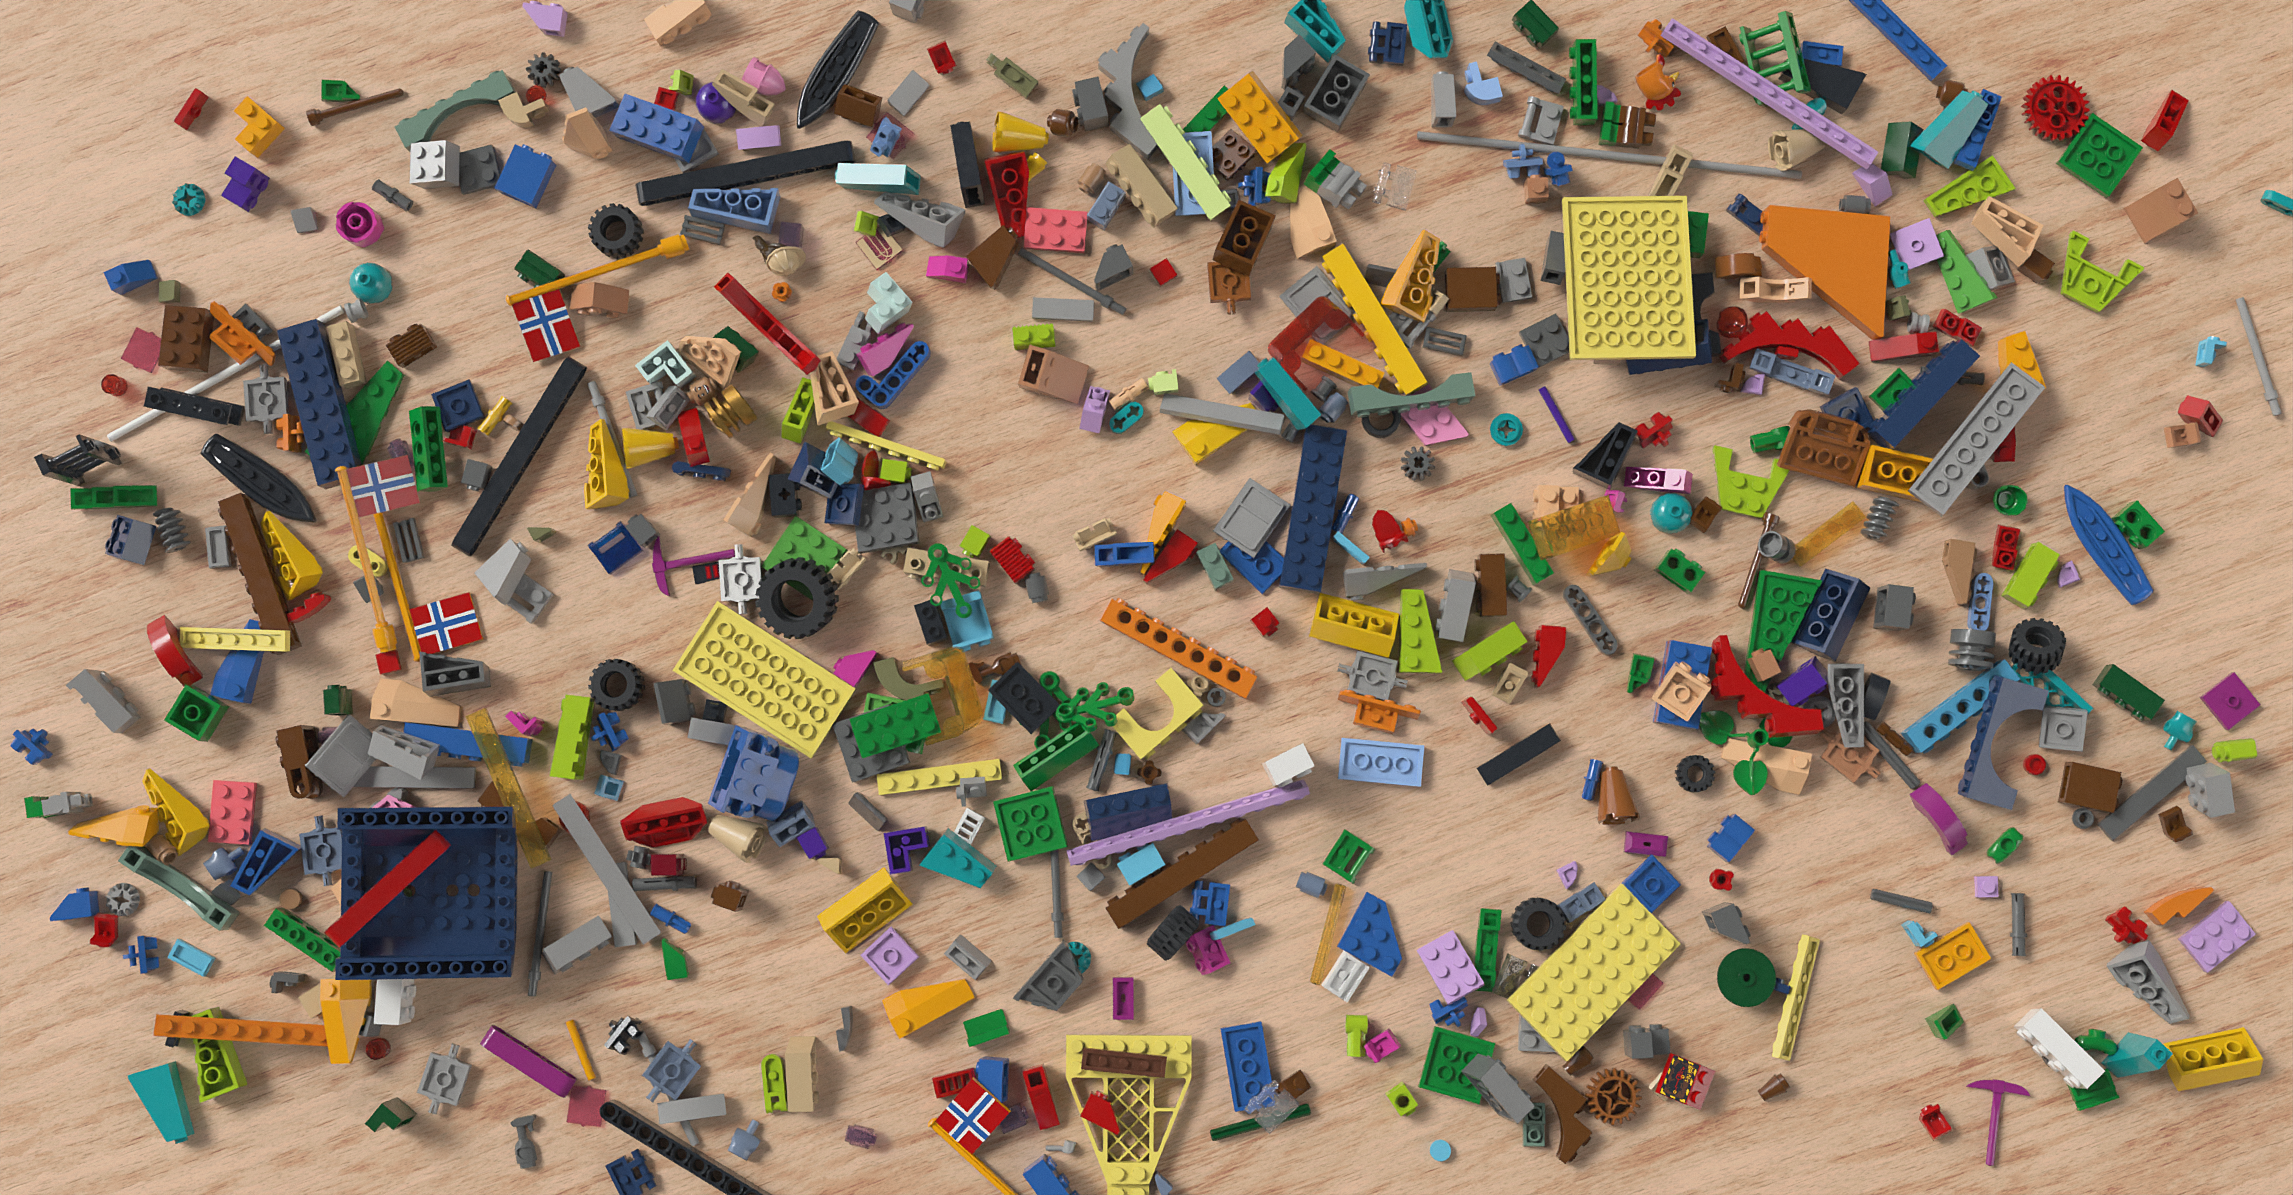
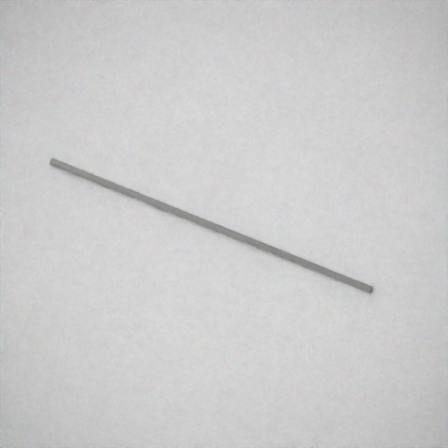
M1420 131L1417 133L1418 140L1514 150H1519V144H1524L1525 149H1533L1534 152H1560L1563 155L1663 165L1666 157L1643 154ZM1691 160L1688 168L1801 179L1802 171L1797 170L1780 171L1777 168Z

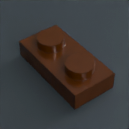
M1726 26L1707 35L1708 42L1742 64L1744 63V59Z

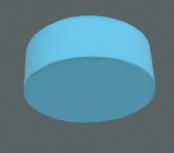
M1435 1140L1430 1146L1431 1156L1437 1161L1447 1160L1451 1154L1450 1145L1444 1140Z

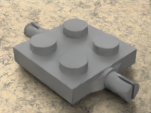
M261 364L259 365L260 377L254 380L243 381L246 421H261L264 425V434H273L272 421L283 418V414H289L287 378L270 377L268 365Z
M1357 651L1355 661L1351 666L1339 663L1338 667L1340 668L1337 670V672L1349 674L1348 690L1355 691L1361 695H1372L1381 700H1388L1393 686L1406 689L1407 685L1405 684L1408 682V680L1396 678V660Z
M452 1043L448 1055H441L435 1052L430 1053L417 1093L425 1095L432 1100L429 1113L437 1114L440 1103H449L455 1106L459 1104L472 1067L471 1064L456 1058L460 1045Z

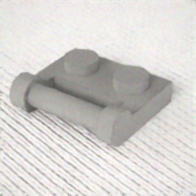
M1529 96L1525 119L1518 136L1534 142L1553 145L1564 106ZM1538 107L1541 108L1536 131L1533 133L1530 131L1535 109Z
M1429 311L1425 322H1419L1408 337L1403 332L1414 319L1395 312L1388 318L1405 346L1411 349L1416 338L1430 322L1436 319V316Z
M655 382L626 391L636 429L645 430L658 426L647 418V414L653 408L648 393L654 391L658 401L663 395L662 382Z
M524 573L514 592L535 606L533 611H530L513 598L509 600L507 605L524 616L526 621L532 624L554 594Z

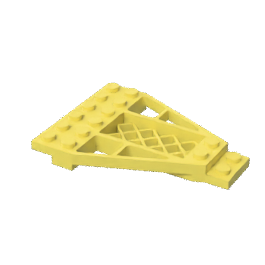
M1066 1035V1079L1080 1114L1084 1107L1081 1105L1072 1078H1102L1104 1081V1093L1108 1095L1109 1090L1116 1097L1111 1102L1112 1105L1119 1100L1126 1107L1119 1116L1116 1115L1117 1121L1126 1130L1117 1137L1113 1132L1103 1128L1102 1152L1098 1149L1088 1120L1082 1118L1107 1182V1195H1149V1183L1191 1081L1192 1035ZM1083 1047L1167 1056L1165 1078L1186 1079L1176 1106L1156 1107L1154 1105V1080L1159 1077L1081 1069ZM1108 1078H1114V1079L1108 1084ZM1123 1078L1135 1079L1128 1085ZM1143 1078H1150V1085ZM1117 1079L1126 1086L1119 1095L1110 1087ZM1138 1079L1147 1086L1140 1095L1131 1088ZM1128 1089L1137 1097L1129 1106L1120 1098ZM1149 1089L1150 1106L1141 1098ZM1138 1100L1147 1107L1140 1116L1131 1109ZM1128 1110L1137 1118L1129 1127L1120 1119ZM1148 1111L1149 1126L1141 1119ZM1157 1111H1172L1173 1114L1157 1152H1154V1113ZM1138 1121L1147 1128L1140 1137L1131 1130ZM1128 1131L1137 1139L1129 1148L1120 1140ZM1108 1132L1116 1139L1109 1147ZM1148 1132L1149 1147L1141 1140ZM1117 1142L1126 1150L1119 1158L1110 1151ZM1138 1142L1147 1150L1140 1158L1131 1151ZM1108 1153L1114 1160H1108ZM1129 1153L1135 1160L1121 1159ZM1149 1153V1160H1143V1158Z

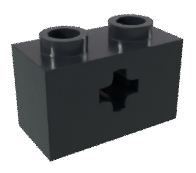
M790 473L769 475L771 512L774 518L799 516V511L802 510L801 498H798L797 493L801 486L788 480ZM785 491L791 494L790 496H787V500H785L782 497V495L785 494Z
M930 600L914 605L926 644L930 646L948 640L938 607L932 605Z

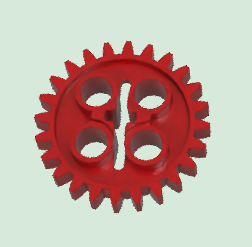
M2050 75L2047 77V80L2044 77L2041 78L2039 83L2035 82L2032 85L2033 88H2029L2026 91L2029 95L2023 97L2026 103L2021 105V107L2027 110L2022 113V116H2028L2024 123L2032 124L2029 130L2035 128L2037 130L2035 136L2042 133L2043 140L2050 136L2051 142L2056 138L2062 141L2065 137L2069 139L2072 137V134H2077L2079 129L2085 126L2083 122L2088 120L2089 117L2084 114L2090 111L2085 105L2090 103V101L2083 99L2087 93L2081 94L2079 92L2082 86L2076 88V80L2068 83V76L2062 81L2061 75H2058L2055 79ZM2053 91H2057L2060 94V98H2057ZM2038 103L2044 106V111L2039 109ZM2067 106L2073 109V113L2068 112ZM2052 118L2058 122V126L2052 124Z

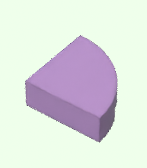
M1597 85V107L1603 106L1606 101L1617 103V98L1613 92L1602 85Z
M1757 374L1750 377L1742 385L1740 392L1762 395L1765 374Z
M2073 561L2065 563L2058 572L2057 583L2059 588L2080 580Z
M1576 861L1556 870L1565 889L1569 888L1576 879L1578 870Z
M1478 1007L1473 1015L1470 1035L1474 1037L1479 1036L1487 1026L1484 1008Z

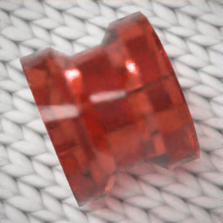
M114 374L106 375L101 381L102 390L116 397L124 395L128 389L126 380Z
M376 1038L368 1042L365 1051L370 1059L378 1060L388 1056L391 1051V1044L385 1038Z

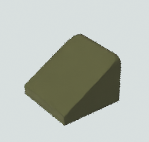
M177 280L159 282V302H180V282Z
M527 528L533 540L538 543L556 534V531L552 528Z

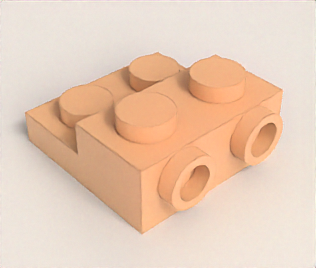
M1538 485L1537 490L1533 491V502H1536V510H1533V522H1536V528L1577 529L1579 487Z
M1675 661L1664 677L1663 682L1652 696V699L1685 721H1688L1710 691L1711 683H1709L1710 679L1702 673L1696 675L1691 671L1692 667L1687 663L1681 662L1679 664Z

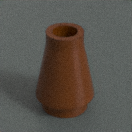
M1582 1046L1562 1067L1571 1076L1573 1073L1591 1064V1060L1594 1057L1585 1046Z
M1781 1073L1777 1076L1775 1074L1758 1090V1093L1766 1101L1786 1093L1790 1085Z

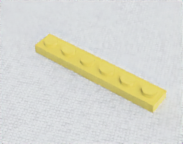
M833 421L827 423L826 429L831 431L830 435L842 438V435L849 437V441L861 445V442L869 444L868 448L876 451L884 449L891 456L899 458L902 455L908 457L907 461L919 464V462L926 463V467L938 471L939 468H945L946 460Z
M180 627V645L182 648L285 652L290 651V631Z
M1000 759L877 774L879 795L960 785V778L985 777V782L1001 780L1002 772Z
M1802 934V938L1799 941V950L1793 964L1792 978L1788 984L1791 987L1783 1004V1014L1778 1024L1777 1038L1773 1044V1057L1788 1061L1791 1059L1820 939Z

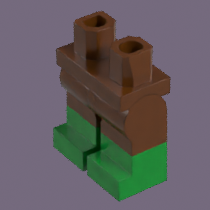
M1606 101L1603 106L1598 145L1633 147L1635 149H1639L1641 145H1652L1654 133L1643 132L1644 126H1655L1656 114L1646 112V108L1616 105L1614 102Z

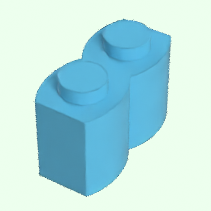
M839 437L829 445L821 471L841 485L844 482L848 483L854 476L853 470L858 463V452Z

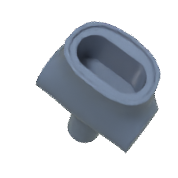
M241 847L231 853H228L224 848H219L203 864L216 881L223 876L233 874L237 870L234 860L245 853Z
M752 1119L746 1131L737 1128L732 1136L728 1151L747 1161L761 1141L754 1136L760 1123Z

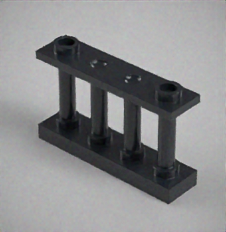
M148 386L143 407L223 425L233 424L241 426L245 406L161 387L158 389Z
M80 434L76 436L79 445L56 457L41 453L34 457L43 476L76 486L85 483L83 478L85 472L105 462L118 466L122 464L119 458L121 454L117 447Z

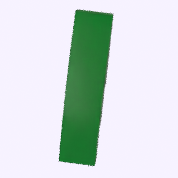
M157 485L70 488L71 510L157 506Z

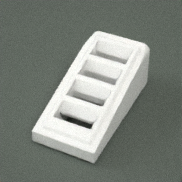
M966 808L954 832L971 845L985 817ZM969 816L977 820V824L968 821L967 817ZM965 823L970 827L974 828L973 832L962 827L963 824ZM961 830L964 833L970 835V838L967 839L962 835L958 834L959 831Z

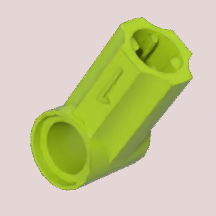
M1346 1015L1347 1056L1365 1057V1034H1367L1368 1030L1367 1015Z

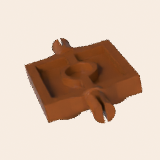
M1207 262L1210 303H1227V314L1231 315V307L1232 315L1236 314V302L1251 300L1250 277L1218 262Z

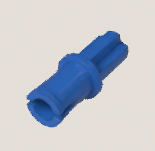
M1348 494L1341 510H1338L1339 514L1331 527L1335 532L1339 531L1343 534L1349 519L1353 518L1351 515L1359 502V498L1356 495Z
M1590 759L1587 776H1584L1586 781L1582 798L1585 800H1594L1597 784L1601 781L1599 776L1603 764L1602 761Z
M656 904L650 913L651 916L666 923L665 926H671L683 934H686L691 927L690 922L675 915L676 912H670L659 906V904Z

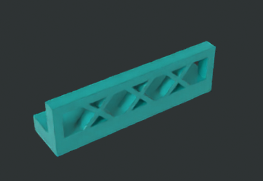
M2014 664L2011 667L2020 678L2019 682L2034 686L2033 678H2040L2044 681L2045 690L2056 692L2059 695L2060 704L2053 705L2049 701L2048 692L2045 702L2046 706H2071L2075 709H2086L2088 711L2087 714L2092 711L2093 707L2053 671L2048 670V673L2044 674L2039 672V674H2036L2037 676H2033V672L2030 671L2029 676H2021L2016 671L2018 664Z

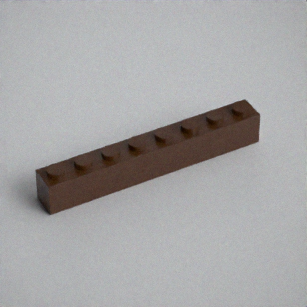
M238 493L218 501L220 507L218 508V513L227 526L225 527V532L232 540L233 546H231L235 557H238L240 563L238 569L241 575L245 577L246 591L253 599L252 608L259 616L260 622L258 624L260 630H289L290 651L302 647L294 623L288 621L287 614L290 611L249 497L246 494ZM269 651V652H271L272 654H275V655H282V654L287 653V652H289V651H285V652H284V651Z
M1238 818L1230 823L1232 828L1225 832L1223 829L1212 835L1213 840L1208 843L1203 840L1195 846L1196 850L1189 854L1186 851L1177 857L1179 861L1172 865L1169 862L1159 868L1161 872L1156 876L1151 873L1142 879L1144 883L1136 887L1134 884L1124 890L1126 894L1121 898L1116 895L1108 900V906L1105 909L1117 928L1120 929L1259 841L1246 819L1242 821L1241 818Z

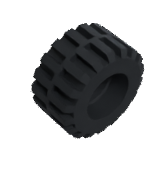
M614 203L609 204L610 207L606 205L601 206L602 210L599 211L597 209L594 212L596 216H591L590 221L592 224H588V229L590 230L588 234L592 239L591 242L606 256H612L615 259H618L619 256L626 258L628 253L630 255L634 254L633 249L636 248L638 250L640 247L638 243L643 241L641 234H644V229L641 227V221L628 207L625 208L622 204L616 206ZM614 222H625L626 232L624 236L617 241L607 240V228Z
M2030 618V621L2025 619L2022 621V624L2018 623L2012 631L2008 655L2012 658L2013 664H2018L2017 667L2025 669V672L2030 673L2032 671L2034 674H2039V672L2043 674L2048 673V670L2053 671L2056 666L2060 665L2066 646L2065 634L2063 631H2060L2058 625L2054 626L2051 621L2046 622L2042 618L2039 620ZM2031 644L2039 645V646H2042V647H2035V646H2033V645H2031Z
M608 659L604 663H599V667L597 669L594 668L592 671L594 673L593 676L589 677L591 685H588V688L592 691L590 695L595 699L594 702L597 705H601L604 709L613 711H624V709L632 708L633 704L636 705L639 702L638 699L643 696L641 693L642 689L645 690V685L642 682L645 680L640 674V669L636 668V665L621 659ZM614 673L623 674L627 680V688L619 697H612L606 687L609 677Z
M1539 897L1528 898V900L1520 902L1521 904L1515 908V913H1512V922H1510L1513 928L1512 933L1517 938L1516 940L1527 948L1539 951L1551 949L1553 945H1557L1559 939L1564 936L1563 931L1566 930V925H1564L1566 919L1562 915L1563 911L1561 908H1558L1554 902ZM1537 911L1545 913L1549 918V928L1542 936H1534L1527 929L1529 916Z
M1176 906L1148 938L1147 945L1162 959L1167 961L1177 953L1195 932L1200 921L1183 906Z

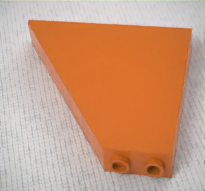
M1769 205L1765 208L1760 218L1761 223H1763V231L1760 232L1759 242L1762 243L1761 250L1794 277L1811 278V290L1870 339L1878 340L1883 338L1891 216Z

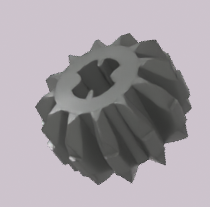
M542 52L540 57L534 54L535 60H528L531 66L526 67V71L529 73L528 78L533 80L536 86L540 83L543 88H546L547 83L554 86L552 80H559L560 78L557 74L562 72L561 68L558 67L560 62L554 60L552 54L547 56L545 52Z
M1415 446L1411 448L1412 453L1406 450L1404 454L1407 458L1403 457L1400 460L1402 463H1406V465L1401 466V470L1408 469L1405 476L1408 477L1410 474H1413L1412 481L1416 480L1417 475L1423 481L1424 474L1428 477L1431 476V472L1428 469H1435L1433 464H1429L1435 461V458H1428L1427 456L1430 455L1431 451L1428 450L1424 454V447L1422 446L1418 452ZM1414 459H1416V461H1418V459L1422 461V468H1420L1419 466L1417 468L1414 467Z

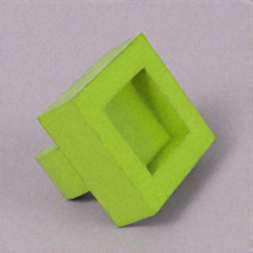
M674 70V75L670 76V79L673 80V86H669V89L685 96L692 95L694 75L683 70Z
M858 211L854 231L870 237L875 236L879 216Z

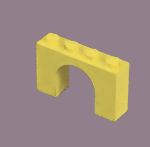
M1172 668L1155 681L1170 698L1174 707L1173 718L1165 728L1158 731L1143 729L1124 708L1116 715L1117 724L1112 726L1140 759L1143 757L1146 760L1156 752L1154 748L1158 744H1161V746L1165 745L1172 739L1169 736L1172 732L1176 730L1179 733L1187 726L1186 720L1190 717L1195 719L1203 712L1200 709L1203 707V704Z

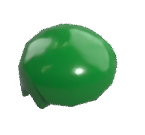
M2003 485L1994 492L1992 501L1994 508L2000 514L2016 516L2026 509L2028 498L2022 488L2015 485Z

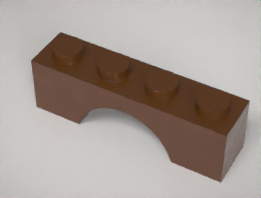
M491 781L477 802L481 804V807H512L514 793L498 781ZM515 814L517 836L529 839L531 841L530 845L539 851L541 849L548 850L563 830L546 817L534 822H525Z

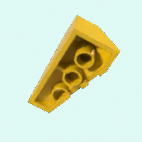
M600 419L590 426L588 451L591 453V459L589 464L586 465V471H589V482L584 485L585 508L588 510L617 506L629 499V488L625 472L605 419Z
M266 511L260 523L267 546L269 548L272 547V562L274 566L278 565L281 575L278 577V580L289 601L317 585L323 574L322 567L317 563L315 557L271 511Z
M146 769L142 780L151 803L158 807L159 822L165 823L168 833L165 834L166 838L177 849L178 856H181L205 838L209 828V821L196 806L152 769Z

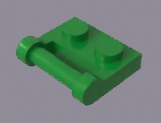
M1344 829L1322 864L1354 884L1357 880L1355 877L1369 855H1373L1376 849ZM1358 846L1363 848V851L1349 873L1345 872L1344 868Z

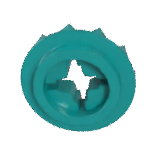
M185 183V185L177 187V191L173 193L172 203L175 210L179 213L192 216L203 209L206 198L200 187L195 184ZM187 193L189 196L195 197L189 201V205L187 202L182 201L187 198Z
M1500 414L1491 423V437L1497 444L1504 446L1513 445L1522 436V423L1513 414ZM1507 421L1508 428L1515 431L1509 432L1505 438L1504 432L1498 429L1503 428Z
M1069 942L1067 945L1072 953L1075 955L1083 954L1078 959V968L1082 974L1090 966V951L1080 942Z

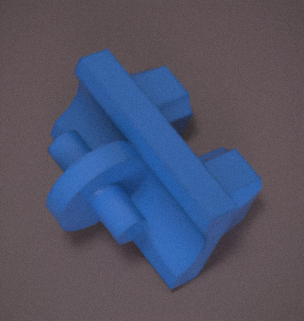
M1550 153L1547 157V164L1550 168H1543L1544 174L1550 175L1553 185L1560 186L1570 183L1568 172L1573 171L1572 165L1565 164V157L1562 153Z
M1256 167L1255 170H1250L1249 175L1244 176V182L1238 183V188L1244 190V196L1249 197L1248 204L1255 207L1261 204H1268L1271 201L1270 198L1265 196L1266 191H1262V185H1267L1269 175L1271 174L1263 171V167Z
M616 712L606 715L605 713L599 714L597 721L602 732L598 725L593 727L596 735L592 736L591 739L593 742L599 740L601 746L607 744L604 738L606 737L613 752L629 739L624 729L614 733L612 726L620 723Z
M33 728L29 733L26 730L22 732L16 730L13 733L16 738L10 746L18 753H22L28 747L31 751L25 757V760L31 765H37L43 759H49L53 755L44 747L49 743L45 739L48 734L46 730L41 729L37 732Z
M144 935L137 936L139 953L135 952V945L128 946L129 954L123 955V959L129 958L131 967L137 966L136 957H139L141 974L159 968V957L146 958V950L158 948L157 938L145 937Z
M1465 997L1446 1007H1443L1439 999L1429 1004L1435 1024L1445 1020L1447 1026L1455 1023L1457 1027L1461 1026L1459 1019L1465 1016L1461 1010L1468 1007Z

